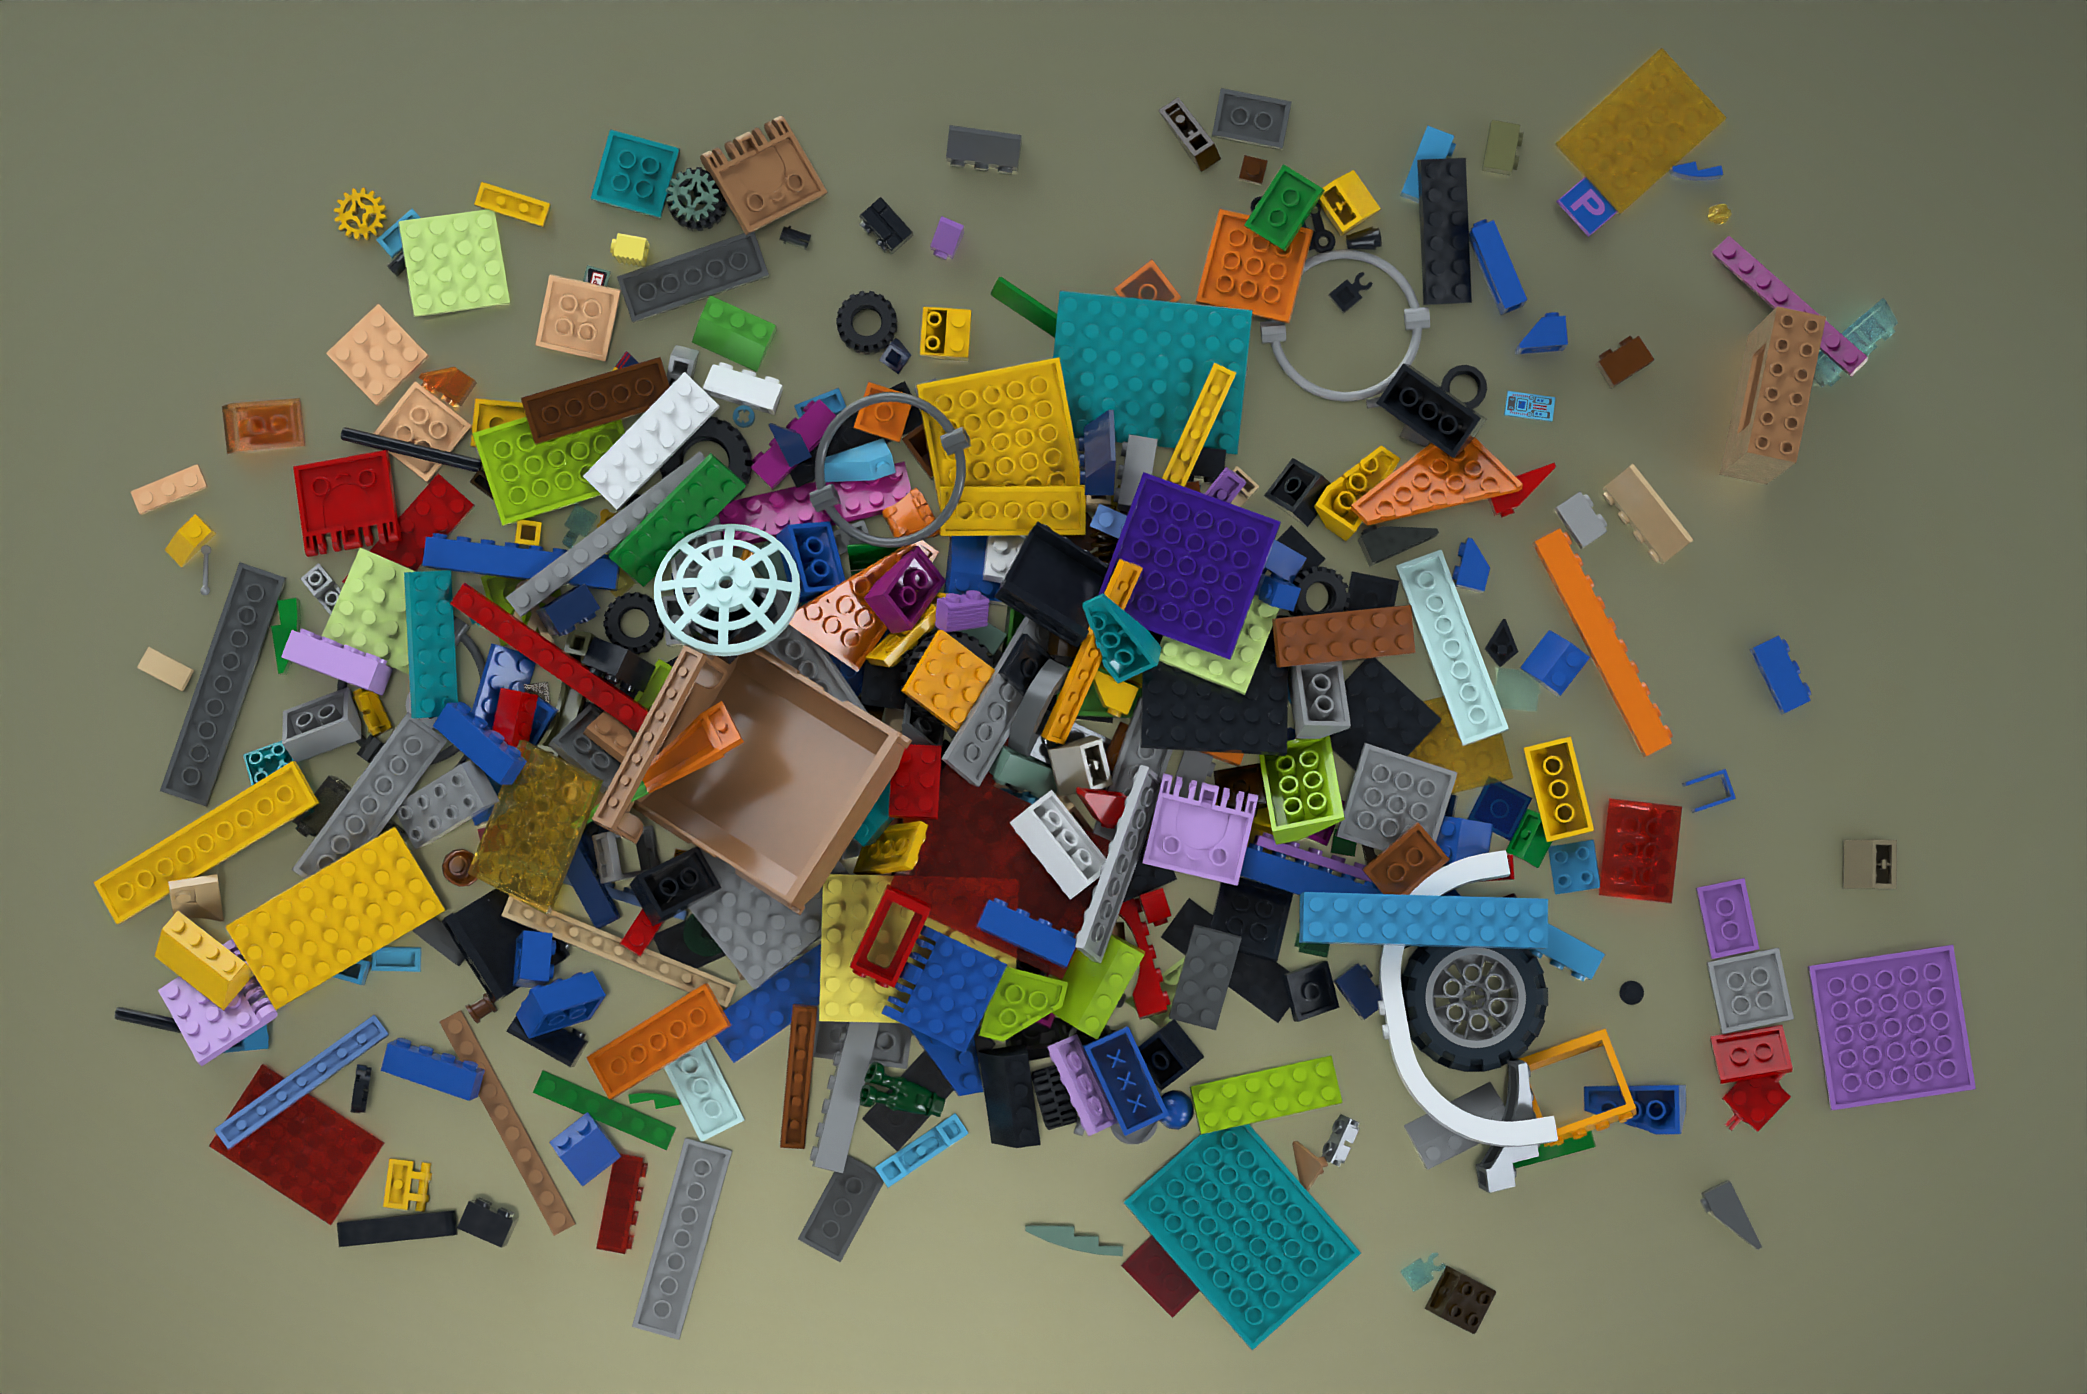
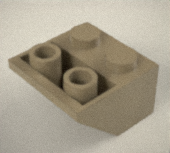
M1090 735L1047 749L1059 796L1077 794L1076 787L1099 790L1113 785L1102 738Z
M1844 840L1843 889H1897V840Z

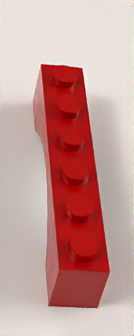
M1133 898L1122 903L1118 915L1125 921L1133 933L1138 948L1145 951V955L1140 962L1137 984L1132 994L1139 1020L1167 1012V1005L1171 1004L1167 991L1162 992L1160 982L1164 980L1160 967L1155 969L1152 960L1157 958L1153 944L1148 945L1146 936L1150 935L1147 923L1140 920L1139 913L1143 912L1139 898Z

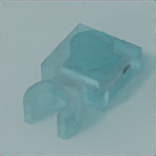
M1437 1252L1432 1253L1426 1263L1419 1258L1400 1271L1413 1292L1434 1279L1431 1275L1432 1271H1441L1445 1268V1263L1439 1266L1433 1264V1259L1439 1255Z

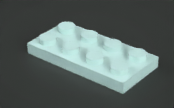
M704 1042L664 1067L701 1142L745 1120L707 1042Z

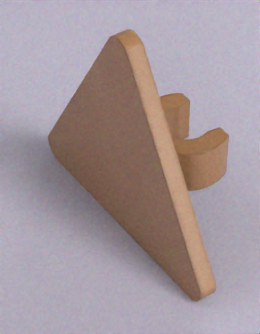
M1293 1141L1292 1145L1299 1181L1309 1191L1318 1175L1324 1173L1323 1167H1327L1328 1163L1325 1157L1318 1158L1301 1143Z

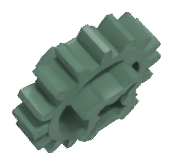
M687 169L685 176L679 172L676 175L678 180L673 178L670 180L669 183L673 187L666 189V192L671 194V196L666 198V202H672L673 205L669 210L673 211L676 209L678 211L676 214L677 218L685 215V222H688L691 217H693L695 222H698L700 215L706 219L708 217L707 211L712 213L715 210L711 204L718 203L719 199L715 198L714 195L719 190L712 189L715 181H707L708 173L702 177L700 176L699 169L694 174L691 173L690 169ZM690 180L687 187H679L681 183ZM700 184L704 186L707 192H704ZM692 189L696 197L693 201L691 200V195H689ZM678 199L682 201L684 207L679 203ZM706 204L704 208L694 211L696 205Z

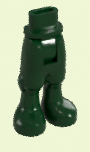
M874 1061L870 1065L864 1081L892 1090V1093H886L873 1086L864 1085L860 1092L861 1106L871 1107L875 1103H881L892 1109V1111L900 1110L914 1114H924L927 1117L931 1115L941 1116L945 1099L938 1097L936 1092H931L918 1084L906 1080L904 1077H891L885 1074L884 1066L881 1063Z

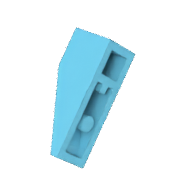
M883 438L825 458V482L876 480L896 473L892 453Z

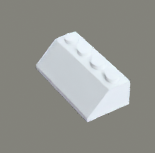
M1052 790L1010 822L1016 833L1020 835L1031 852L1039 859L1046 871L1054 878L1070 900L1101 876V866L1106 862V858Z

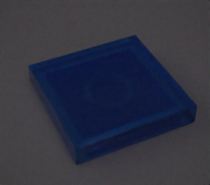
M1489 776L1467 819L1493 824L1492 833L1511 841L1532 798Z

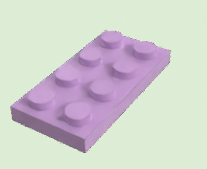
M1075 1034L1048 1046L1050 1058L1060 1073V1080L1066 1086L1071 1104L1077 1110L1081 1119V1126L1088 1136L1118 1123L1078 1035Z

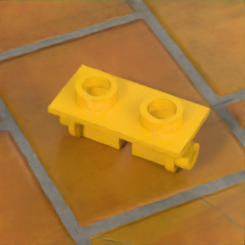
M361 688L353 691L354 697L352 698L356 701L360 712H363L364 721L369 729L367 730L368 733L371 732L372 736L376 737L392 728V724L378 694Z

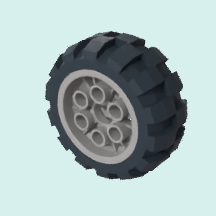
M1418 946L1408 959V964L1401 974V987L1410 1039L1421 1052L1429 1056L1434 1062L1449 1069L1464 1072H1485L1501 1068V1066L1508 1063L1509 1059L1519 1058L1528 1050L1534 1039L1539 1036L1545 1023L1544 1017L1546 1007L1548 1006V988H1546L1543 976L1544 971L1537 957H1534L1529 949ZM1484 961L1493 965L1486 977L1482 975ZM1453 964H1455L1461 975L1458 980L1447 971ZM1470 966L1477 969L1478 976L1475 980H1469L1465 976V971ZM1491 976H1496L1500 980V987L1496 990H1492L1488 986V979ZM1450 981H1454L1458 985L1459 989L1455 995H1449L1446 992V985ZM1510 988L1511 998L1498 997L1499 991ZM1471 991H1474L1475 995H1484V998L1475 1000V1005H1472L1471 1001L1463 1000L1464 997L1471 994ZM1435 997L1450 998V1004L1436 1008ZM1495 1000L1501 1001L1504 1006L1500 1014H1495L1491 1010V1004ZM1454 1005L1460 1007L1462 1011L1461 1017L1457 1020L1452 1019L1449 1015V1009ZM1475 1015H1480L1484 1019V1025L1480 1029L1472 1026L1471 1021ZM1490 1015L1500 1024L1495 1030L1492 1029L1488 1021ZM1462 1020L1467 1021L1464 1035L1455 1032Z

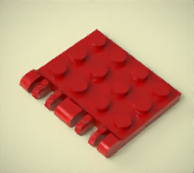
M387 450L293 466L304 550L307 557L317 556L318 550L321 555L327 554V543L324 535L331 534L333 550L340 552L342 546L339 532L342 534L345 550L362 548L363 538L360 530L362 528L367 547L373 546L374 539L371 527L374 526L378 528V537L381 544L388 543V538L391 543L401 541V529L398 523L389 452Z

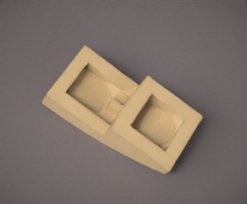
M149 646L137 667L180 691H184L194 672L193 669Z

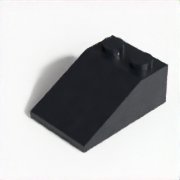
M697 846L637 875L629 884L652 926L677 915L722 888L700 848Z

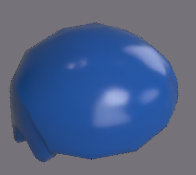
M1172 1090L1164 1093L1161 1098L1169 1116L1159 1121L1169 1129L1179 1130L1186 1127L1194 1114L1191 1098L1182 1091Z

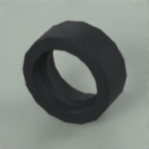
M1459 365L1450 369L1444 376L1441 387L1450 393V383L1454 377L1462 374L1471 376L1477 382L1478 392L1473 400L1463 403L1472 409L1477 408L1484 400L1487 392V382L1482 372L1469 365Z

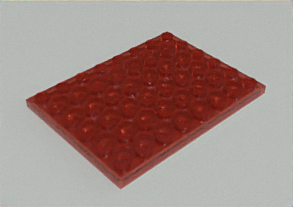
M946 764L940 776L938 819H920L928 827L926 839L918 853V862L913 867V870L896 872L890 885L932 904L927 918L1063 980L1077 948H1075L1067 967L1063 968L975 927L989 899L994 901V898H998L1008 903L1007 908L1016 911L1017 908L1029 912V918L1038 921L1041 918L1053 924L1051 928L1061 931L1063 928L1073 932L1076 939L1084 923L1085 911L1090 907L1093 889L1098 884L1100 877L1070 900L1010 824L1013 819L1032 804L983 781L979 787H976ZM1082 828L1107 859L1111 841Z

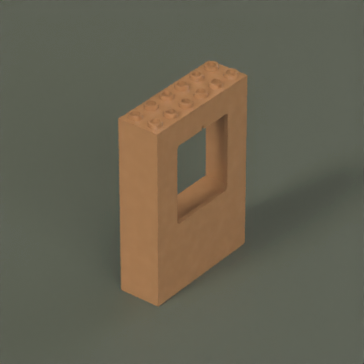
M1777 306L1748 334L1719 475L1767 485L1797 462L1826 320L1825 316Z

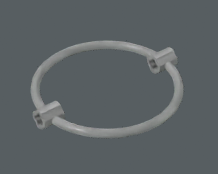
M1350 249L1323 252L1306 259L1303 273L1313 266L1326 261L1354 259L1380 268L1400 286L1410 306V309H1404L1406 331L1412 330L1410 346L1403 361L1390 376L1370 388L1353 392H1339L1324 389L1309 382L1293 368L1286 358L1280 343L1286 342V326L1284 322L1270 319L1267 322H1260L1262 344L1271 343L1273 353L1284 372L1298 386L1311 394L1333 401H1357L1370 398L1385 391L1403 363L1411 365L1419 349L1422 329L1430 328L1429 308H1420L1417 297L1405 277L1394 266L1378 256Z

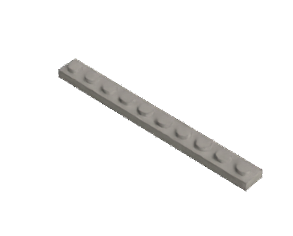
M701 451L508 595L506 599L520 617L524 616L622 542L705 459Z

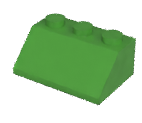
M710 295L699 318L692 343L758 372L777 331V327L775 324Z

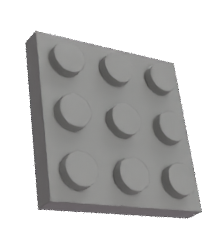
M1779 948L1706 962L1722 1034L1794 1019Z

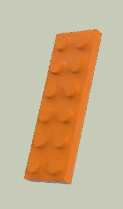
M705 983L586 1058L610 1100L732 1025L709 984Z

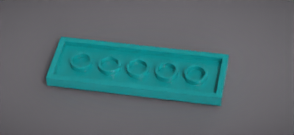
M451 570L404 572L411 718L439 717L448 702L458 703L453 605L450 604L453 600Z

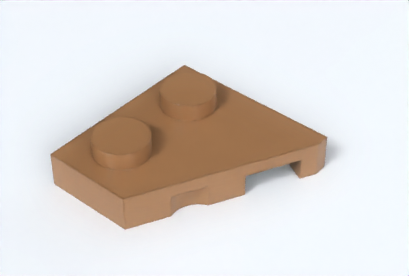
M603 711L587 726L583 733L620 763H622L634 740L626 725L606 711Z

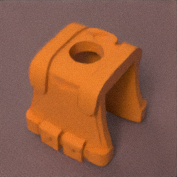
M917 487L910 490L899 502L882 511V515L889 525L894 538L916 533L936 519L925 497ZM940 528L927 538H934L940 535Z

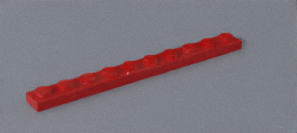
M464 583L451 601V605L638 733L649 712L647 708L604 678L590 672L588 667L468 584Z

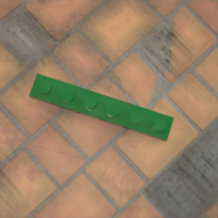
M542 1070L533 1093L583 1115L588 1112L595 1120L664 1150L668 1149L676 1131V1127L614 1100H609L607 1097Z

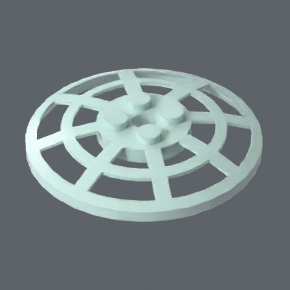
M720 524L702 528L680 540L661 562L654 583V601L657 613L666 630L681 644L700 653L715 656H734L752 652L777 638L794 617L801 592L800 577L796 563L784 545L772 535L758 528L740 524ZM725 531L723 540L709 542L697 549L688 544L703 535ZM735 531L758 535L770 541L771 544L760 550L748 542L734 540ZM723 546L722 557L709 561L702 555L707 550ZM733 546L747 549L754 554L745 561L732 557ZM679 550L688 555L679 567L676 580L662 582L664 570L670 559ZM778 550L781 551L789 564L792 582L777 580L775 567L768 556ZM693 560L702 567L697 578L683 579L686 569ZM760 561H763L770 579L755 578L751 568ZM725 580L733 583L731 587L726 589L721 588L719 585ZM697 587L699 599L690 607L684 598L682 588ZM675 589L678 604L684 612L675 624L670 620L664 609L661 599L662 591ZM755 589H769L766 599L758 607L751 600ZM777 590L791 592V598L785 612L773 624L765 613L772 605ZM707 606L711 610L719 612V622L703 618L698 613ZM744 607L750 613L745 618L729 622V612H734ZM691 620L705 628L718 630V644L698 641L686 635L682 630ZM756 620L766 630L760 636L749 641L728 644V630L743 628L754 623Z

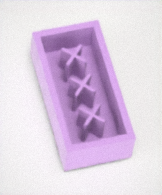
M302 628L300 633L291 630L281 656L298 665L382 696L393 671V668L386 666L387 661L380 657L364 653L356 648L321 637Z

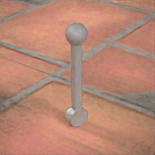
M204 545L201 548L204 559L203 587L200 592L202 595H208L210 593L208 587V555L211 553V548L208 545Z

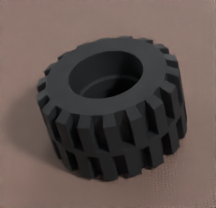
M696 167V169L693 170L692 168H687L690 169L692 174H694L695 171L699 169L700 176L702 177L706 173H708V182L714 180L711 174L708 171L703 170L702 167ZM690 180L681 183L679 187H687ZM714 183V185L712 186V189H718V190H719V188H718V186L716 185V183ZM719 190L714 195L715 198L719 199L718 203L711 204L715 210L712 213L707 211L708 217L706 219L700 215L698 222H695L693 217L688 222H685V215H681L679 218L676 217L678 212L676 209L670 211L674 220L682 227L685 226L688 230L692 231L693 229L703 231V228H713V224H718L721 221L720 218L726 214L728 203ZM678 199L679 203L684 207L682 201ZM667 202L668 208H670L673 204L672 202Z
M859 291V294L850 295L847 301H843L842 307L837 312L836 324L841 340L844 341L849 349L852 348L857 353L864 352V354H870V352H880V349L888 347L889 342L893 341L895 332H897V317L894 308L889 300H886L881 294H875L874 291H869V293ZM865 309L877 312L881 318L880 329L870 336L860 335L853 328L854 316Z
M1327 567L1301 569L1292 583L1301 588L1294 611H1288L1290 616L1344 612V608L1349 607V603L1346 600L1350 598V593L1346 592L1348 585L1343 583L1341 574H1336L1335 570L1327 569ZM1316 582L1324 585L1328 592L1327 604L1320 611H1313L1306 601L1308 588Z
M639 592L624 593L621 597H616V600L608 605L609 608L604 614L605 621H603L605 634L610 642L634 654L646 653L651 648H655L659 640H662L665 630L658 616L655 601L650 596ZM632 609L643 611L649 620L647 631L636 638L625 635L620 626L623 615Z
M1056 1065L1032 1071L1031 1078L1045 1127L1051 1130L1076 1123L1078 1119L1077 1111L1071 1104L1066 1086L1060 1080V1073Z

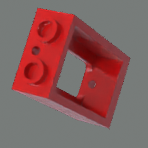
M887 884L850 962V968L853 969L852 972L863 978H866V976L876 979L875 983L884 988L889 986L894 988L931 911L932 904ZM894 902L915 913L890 966L885 968L869 961L867 956Z

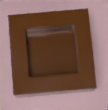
M1244 155L1238 180L1262 185L1268 161Z

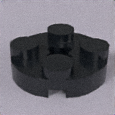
M357 1064L351 1113L360 1114V1112L365 1113L372 1070V1067H367V1065Z

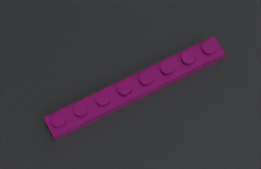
M1730 236L1712 251V255L1773 309L1778 306L1819 315ZM1825 320L1819 350L1852 377L1868 361V357Z

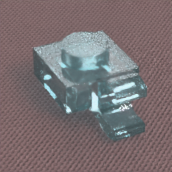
M576 504L564 524L570 530L562 541L563 545L571 549L579 534L587 537L598 516Z

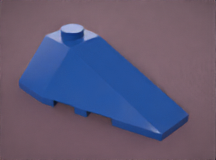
M1686 1085L1628 1086L1636 1107V1115L1628 1119L1627 1122H1624L1625 1124L1653 1134L1682 1133L1686 1114ZM1584 1086V1111L1597 1115L1625 1105L1619 1086Z

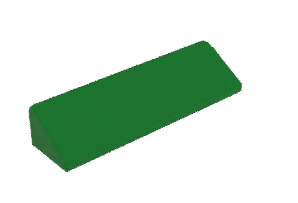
M999 277L991 291V296L1055 338L1057 314L1003 277Z

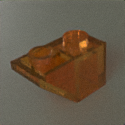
M456 367L421 373L418 377L423 381L422 387L431 393L437 390L443 394L441 399L451 406H454L455 403L462 406L477 384L473 378Z

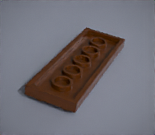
M661 357L525 396L521 398V402L534 444L538 445L643 414L670 386Z

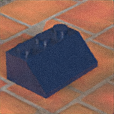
M1108 410L1084 426L1083 437H1079L1078 450L1083 451V454H1079V468H1084V471H1080V485H1084L1085 495H1114L1116 468L1114 410Z

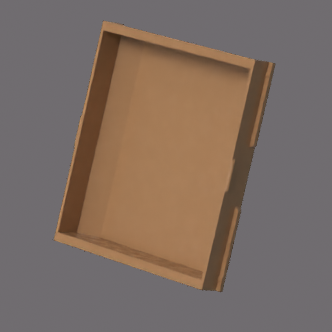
M763 648L740 654L730 665L715 655L706 654L708 658L728 672L720 686L715 689H708L699 684L696 685L664 748L702 712L721 701L726 705L744 743L725 753V757L635 800L632 808L688 844L692 843L714 858L719 857L736 868V875L801 915L805 909L804 905L819 892L898 769L904 749L908 748L912 740L847 700L842 702L825 692L822 686L800 674V671Z

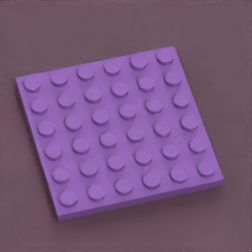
M1953 945L1808 966L1830 1110L1976 1089Z

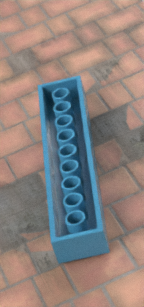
M1303 892L1300 894L1299 943L1542 950L1548 946V899Z

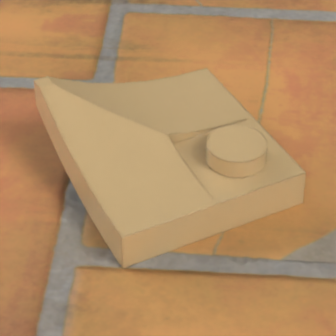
M217 874L168 882L173 915L179 911L187 918L224 921Z

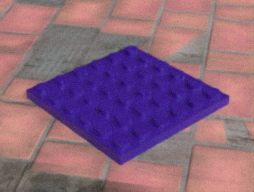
M1143 472L1099 595L1104 594L1119 559L1137 564L1143 569L1124 611L1147 630L1231 660L1281 522Z

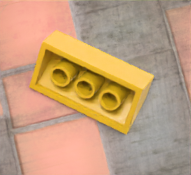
M1571 736L1524 747V754L1546 842L1594 831Z
M179 911L173 915L161 930L155 957L223 1011L254 975L244 961Z

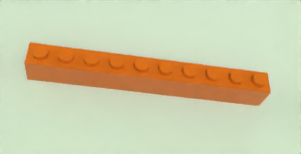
M1561 528L1534 541L1532 544L1641 754L1643 757H1646L1672 743L1670 738L1673 735L1667 724L1663 726L1659 719L1662 714L1657 704L1651 703L1648 697L1650 691L1644 681L1640 682L1637 676L1639 673L1637 665L1633 660L1629 661L1626 655L1628 649L1622 638L1618 640L1614 632L1617 630L1611 617H1606L1603 611L1606 607L1602 598L1595 596L1592 590L1595 586L1589 574L1584 575L1581 569L1583 562L1578 553L1574 554L1570 548L1572 541L1566 531L1562 532Z

